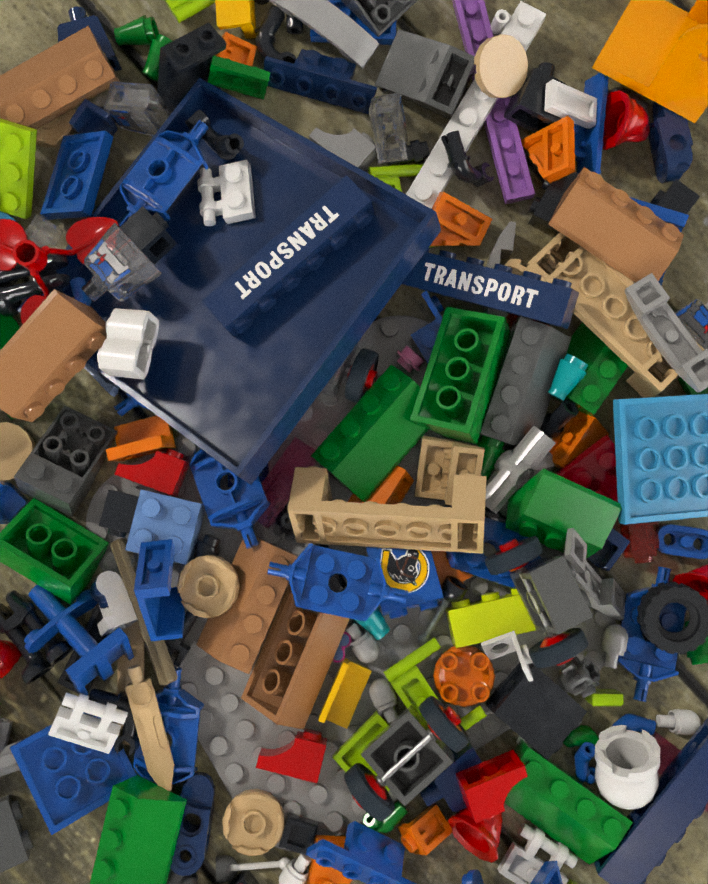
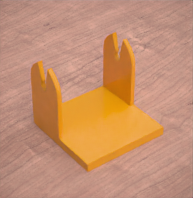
M630 0L592 68L687 120L696 123L708 107V0H696L689 13L666 0Z

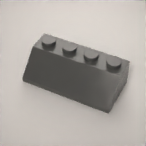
M522 316L513 320L510 337L480 431L481 435L514 446L518 445L533 425L539 430L541 429L552 397L548 390L551 387L559 361L565 358L572 339L551 326Z

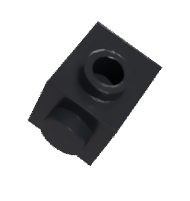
M676 179L665 192L660 189L650 203L687 214L700 196Z
M143 206L136 213L132 214L120 227L154 265L177 244L166 231L169 227L167 222L157 212L151 215Z
M108 490L99 526L108 528L107 534L125 538L126 534L130 533L139 496Z

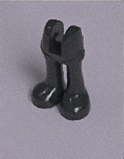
M47 255V265L39 271V275L50 293L54 289L59 291L70 285V276L67 274H57L56 271L68 266L69 261L66 255ZM17 264L10 271H0V314L5 317H12L20 313L17 309L23 303L22 299L43 294L34 277L32 281L15 285L18 279L31 276L30 271L20 264Z
M13 590L6 595V601L14 611V614L12 615L9 609L0 603V633H5L24 656L27 665L22 671L21 676L25 684L28 685L50 671L54 664L66 658L73 651V648L65 639H59L55 635L43 646L45 655L40 649L34 653H29L25 649L26 643L24 638L27 634L22 626L26 624L33 631L43 628L45 624L35 612V606L16 590Z

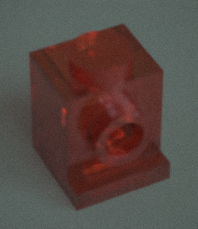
M659 521L626 525L619 523L621 535L630 541L623 551L624 558H633L636 564L654 562L653 556H657L656 549L659 548V537L657 532L654 531L653 525H659Z

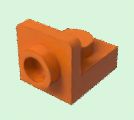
M225 32L222 38L227 43L226 49L214 56L252 66L257 46Z
M437 804L427 807L410 823H402L397 827L402 835L401 842L410 853L428 855L453 832Z

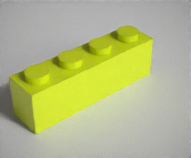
M511 588V594L502 596L499 595V591L481 595L482 600L471 603L469 598L461 599L458 602H451L452 607L445 609L452 642L456 648L482 643L515 631L517 635L536 630L517 589Z

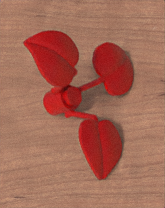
M91 217L77 221L66 233V241L73 249L66 250L49 248L46 245L40 248L33 241L28 240L24 228L19 223L10 219H0V271H10L17 263L30 271V275L34 277L44 296H32L23 304L20 316L22 325L50 294L39 275V271L47 265V255L73 256L77 254L78 260L85 266H88L90 260L87 257L102 238L114 254L119 233V223L116 220L107 217Z

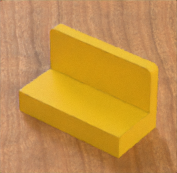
M215 0L216 21L220 30L241 27L246 39L256 38L254 0Z
M344 658L321 708L318 721L324 723L325 720H328L347 729L372 669Z

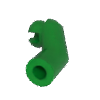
M579 725L578 728L570 732L563 741V744L568 748L580 746L584 742H590L595 746L599 736L590 726Z
M398 800L394 804V811L383 821H377L368 813H365L362 819L363 825L376 832L389 833L409 811Z

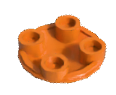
M454 646L441 654L435 664L433 677L436 689L444 701L453 705L467 707L485 702L489 698L494 685L495 673L490 659L474 646L456 648Z

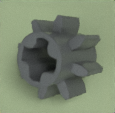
M575 656L571 661L565 663L566 667L561 669V682L567 692L574 694V696L581 693L583 698L596 692L595 687L600 685L598 682L600 680V673L592 661L587 659L580 661Z

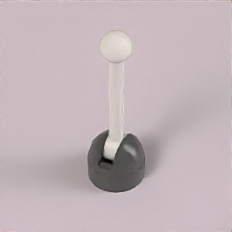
M219 855L216 856V883L231 881L235 878L237 872L242 870L278 867L283 870L286 864L290 862V859L282 857L279 861L237 864V861L232 856Z

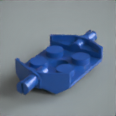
M198 120L189 134L185 131L182 134L169 130L158 134L119 186L120 192L128 205L126 209L129 211L121 224H119V227L142 206L151 215L157 212L164 220L169 221L171 219L166 211L199 167L203 165L206 170L209 168L198 147L200 139L209 130V127L204 122ZM165 167L161 175L154 176L156 169Z
M200 449L195 453L189 466L211 526L241 532L246 549L257 546L259 542L255 536L253 525L271 505L270 501L267 500L259 476L250 485ZM229 474L233 475L235 481L232 488L222 490L220 487L222 477Z
M485 517L484 543L493 545L496 552L500 550L499 546L515 538L517 541L528 538L507 529L505 523ZM446 552L450 567L516 589L510 576L512 572L507 571L498 575H491L485 564L487 556L484 553ZM538 556L534 558L533 560L529 561L528 564L540 559L541 557Z
M310 543L292 565L289 564L288 566L270 561V568L281 571L268 568L267 575L283 577L289 581L295 605L298 608L366 622L382 601L392 600L405 604L407 599L406 597L394 594L407 596L408 590L386 585L378 557H367L315 546ZM340 574L346 578L347 586L342 592H334L329 588V580L333 575Z
M658 566L656 583L651 584V587L654 588L662 582L669 583L672 569ZM651 587L634 590L626 594L624 620H621V626L628 633V643L624 656L619 655L618 663L634 676L633 679L637 681L633 699L647 702L648 688L651 681L655 682L679 675V672L675 670L678 653H667L665 650L658 649L650 641L644 640L640 630L641 626L637 622L638 605L642 601V596L646 595ZM680 603L667 604L660 612L659 620L661 626L668 632L681 631L686 610L688 609Z
M174 667L178 676L177 680L165 686L164 689L155 692L165 731L171 736L173 742L170 746L175 764L172 784L180 783L194 776L198 767H195L200 711L204 707L201 701L184 689H181L182 668L180 667L177 669ZM140 745L134 754L133 767L142 778L152 781L157 785L147 771Z

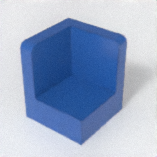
M0 481V524H9L29 501L11 482Z

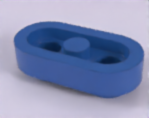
M667 524L658 527L653 534V544L663 554L693 559L708 558V530ZM666 534L671 536V543L669 545L664 542ZM695 539H699L701 542L699 549H695L693 545Z

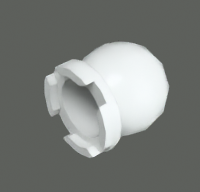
M627 725L609 727L599 734V740L595 744V760L597 762L595 780L600 794L612 805L621 809H639L653 800L659 787L660 746L656 739L645 730H642L641 734L636 731L626 730Z

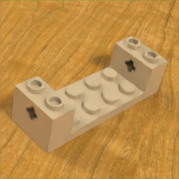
M562 233L557 234L527 263L526 267L529 264L536 268L548 283H552L553 278L572 283L571 288L579 292L573 313L634 371L626 382L643 398L655 397L678 376L648 337L627 299L624 290L634 284L632 280Z
M315 466L306 468L295 467L287 510L297 543L483 554L486 476H477L475 474L454 475L451 508L440 505L413 506L407 503L394 505L378 504L373 501L356 503L338 499L333 500L326 468Z

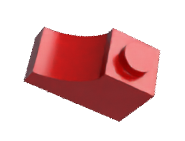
M167 448L165 453L156 450L154 457L142 464L125 465L118 463L114 475L178 497L190 463L182 460L184 454Z
M304 729V732L297 731L295 739L283 747L275 749L261 748L256 768L317 783L327 745V738L322 737L321 732L312 729Z
M514 750L455 773L465 805L475 823L489 820L495 815L504 812V802L510 790L519 781L528 777L525 765Z

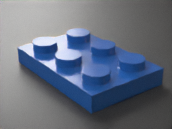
M106 130L63 136L40 213L48 220L91 217L114 138Z

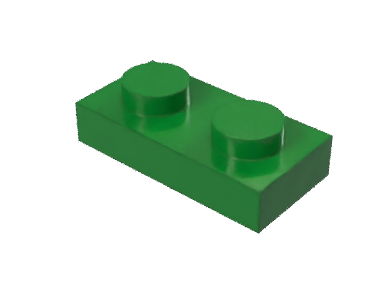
M213 56L208 83L264 100L270 72L227 58Z

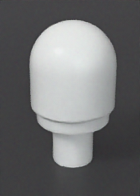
M674 709L670 710L668 715L656 716L657 727L669 728L671 733L677 735H693L701 726L699 716L691 710Z
M300 854L298 859H292L288 862L279 876V884H304L308 879V865L312 858Z

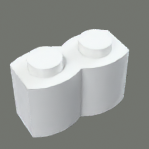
M115 308L106 322L107 338L97 354L98 366L109 376L144 380L150 367L152 348L157 340L159 320L150 311Z

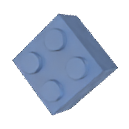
M141 489L125 550L139 553L141 542L173 539L175 546L174 562L187 565L194 558L195 547L206 511L204 505Z

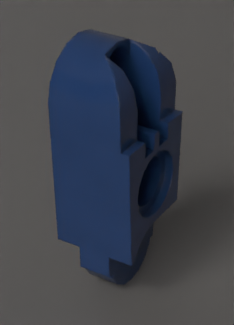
M653 102L652 116L654 123H649L650 133L648 139L655 174L658 181L662 184L674 182L676 179L679 180L683 173L689 169L693 160L691 149L693 141L688 121L675 112Z
M196 772L194 776L185 780L180 797L187 801L170 869L181 876H189L198 871L202 866L209 847L216 785H214L212 777L205 772ZM187 814H196L200 818L201 823L198 825L191 824L187 819ZM182 850H188L191 853L192 857L190 860L183 861L180 858Z

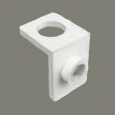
M515 631L481 643L482 649L490 660L516 651L528 681H533L528 665L533 663L529 656V648L527 644L521 645ZM501 643H506V644H507V645H506L504 648H502V649H498V650H493V649H492V648H493L495 645H497V644H501Z

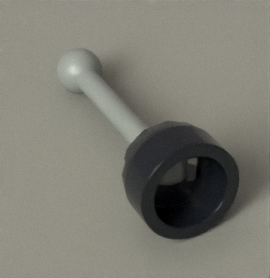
M447 576L441 586L444 600L426 630L418 635V640L421 644H425L430 640V633L449 602L460 601L468 591V587L459 579Z

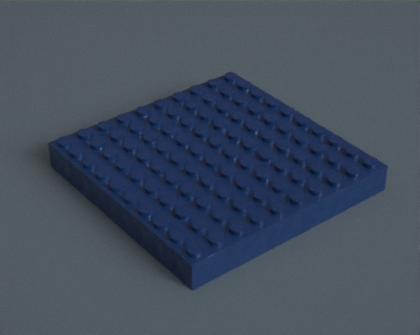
M199 78L91 217H107L121 224L129 211L126 209L128 205L120 192V184L158 134L166 130L182 134L185 131L189 134L191 130L185 122L200 109L209 118L210 126L222 136L235 133L242 137L244 141L243 149L230 160L221 159L202 138L199 141L198 147L212 171L213 178L219 177V166L248 160L251 165L256 218L227 224L223 219V215L215 216L216 224L214 226H205L203 216L200 215L199 204L202 202V195L198 191L197 183L200 178V169L204 168L201 165L166 211L171 218L169 221H166L169 225L166 231L177 244L155 265L119 227L118 234L120 235H118L117 248L114 255L118 252L120 254L124 253L130 261L129 264L146 282L144 286L126 298L121 299L123 294L120 293L117 296L106 282L103 284L88 266H85L78 260L77 254L67 256L68 266L56 271L57 274L69 275L71 280L81 277L85 279L86 283L89 280L93 282L97 289L90 294L92 301L90 307L105 322L110 318L115 308L150 311L159 320L158 336L152 348L151 363L144 380L115 377L106 374L98 366L97 354L99 349L86 363L235 475L252 485L441 232V227L436 211ZM165 167L156 169L154 176L161 175ZM347 175L372 201L375 215L371 222L365 228L357 229L349 236L347 243L341 249L333 250L326 256L323 264L318 269L309 271L303 276L299 285L294 290L285 292L279 297L271 310L265 313L262 312L256 317L247 331L238 333L233 337L205 306L202 300ZM221 191L213 193L214 201L222 200ZM121 236L131 245V247L136 251V253L131 248H129L130 246L121 238ZM68 244L65 249L70 250L73 248ZM125 276L120 278L126 286L125 292L133 287ZM70 285L59 290V292L74 298ZM28 297V298H26V299L24 300V302L20 305V307L17 309V311H19V312L21 313V308H22L23 304H24V303L26 302V300L29 299L30 297Z

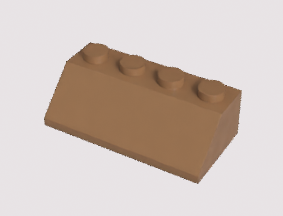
M89 26L0 75L1 119L39 129L78 107L84 99L90 100L117 85L114 83H120L118 76Z
M585 167L564 192L548 225L635 283L651 273L659 281L679 252L684 234L675 225L666 223L657 217L650 208L641 206L632 200L625 191L614 188L604 181L601 175L591 172Z
M54 289L0 350V409L13 418L33 422L43 414L48 404L57 395L62 393L65 385L74 375L85 367L86 362L102 347L107 338L106 322L92 307Z
M256 537L259 544L249 549H246L244 539L242 540L232 562V566L239 579L240 589L238 598L231 609L220 616L207 619L196 644L219 662L247 674L254 667L290 584L286 578L267 575L268 568L281 571L270 568V561L289 566L299 556L259 537Z
M289 584L241 699L277 725L304 730L350 618L296 607Z

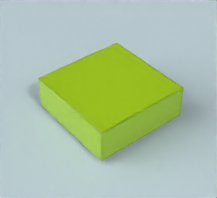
M595 689V693L585 698L593 706L624 705L623 694L616 689Z

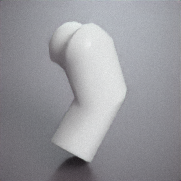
M498 10L492 20L490 27L494 35H501L511 18V15L506 10Z

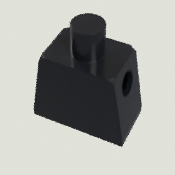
M548 62L540 63L538 68H533L527 73L523 87L515 95H512L505 110L504 118L533 133L562 119L544 111L546 83L554 79L566 85V83L554 77L555 66Z

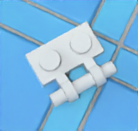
M248 160L219 166V177L215 178L212 177L210 168L208 170L205 168L200 169V178L197 183L198 191L202 195V202H200L199 208L205 226H214L216 224L215 216L223 215V219L227 224L256 218L251 165ZM221 191L222 200L214 201L213 193Z
M66 692L61 705L72 709L60 706L48 735L109 754L121 728V725L111 721L123 725L128 712L116 709L117 705L109 702L104 705L88 700L89 696L80 693L79 696ZM83 712L88 713V714H91V715H94V716H97V717H93V716L84 714Z
M523 823L519 828L518 834L527 839L526 845L523 848L517 843L512 842L497 869L500 874L516 884H530L545 862L535 856L539 848L551 855L549 861H557L559 870L563 863L570 868H574L578 857L570 853L569 848L559 842L556 844L545 837V832L539 828H531ZM560 872L562 883L567 884L569 879Z

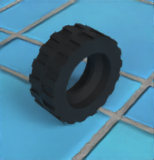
M669 581V583L662 582L654 588L651 587L648 590L649 592L642 596V601L637 608V622L641 626V632L658 649L665 650L670 654L679 653L681 655L686 654L688 651H695L699 645H703L706 642L705 639L708 636V601L699 592L683 583L678 584ZM680 603L688 609L689 623L683 630L668 632L661 626L659 620L660 612L667 604Z

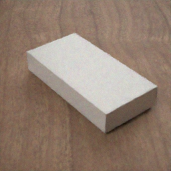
M552 79L546 83L544 111L560 118L568 116L574 121V124L590 129L596 126L597 98Z

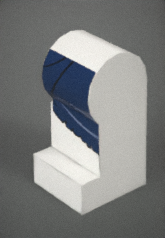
M113 571L101 573L92 583L90 594L93 600L99 603L103 619L97 624L100 635L104 636L114 632L119 627L121 629L128 628L138 619L120 575Z

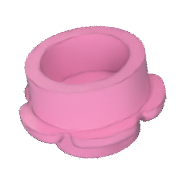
M407 345L402 351H397L398 355L401 356L397 362L408 372H411L413 369L420 371L419 367L424 360Z

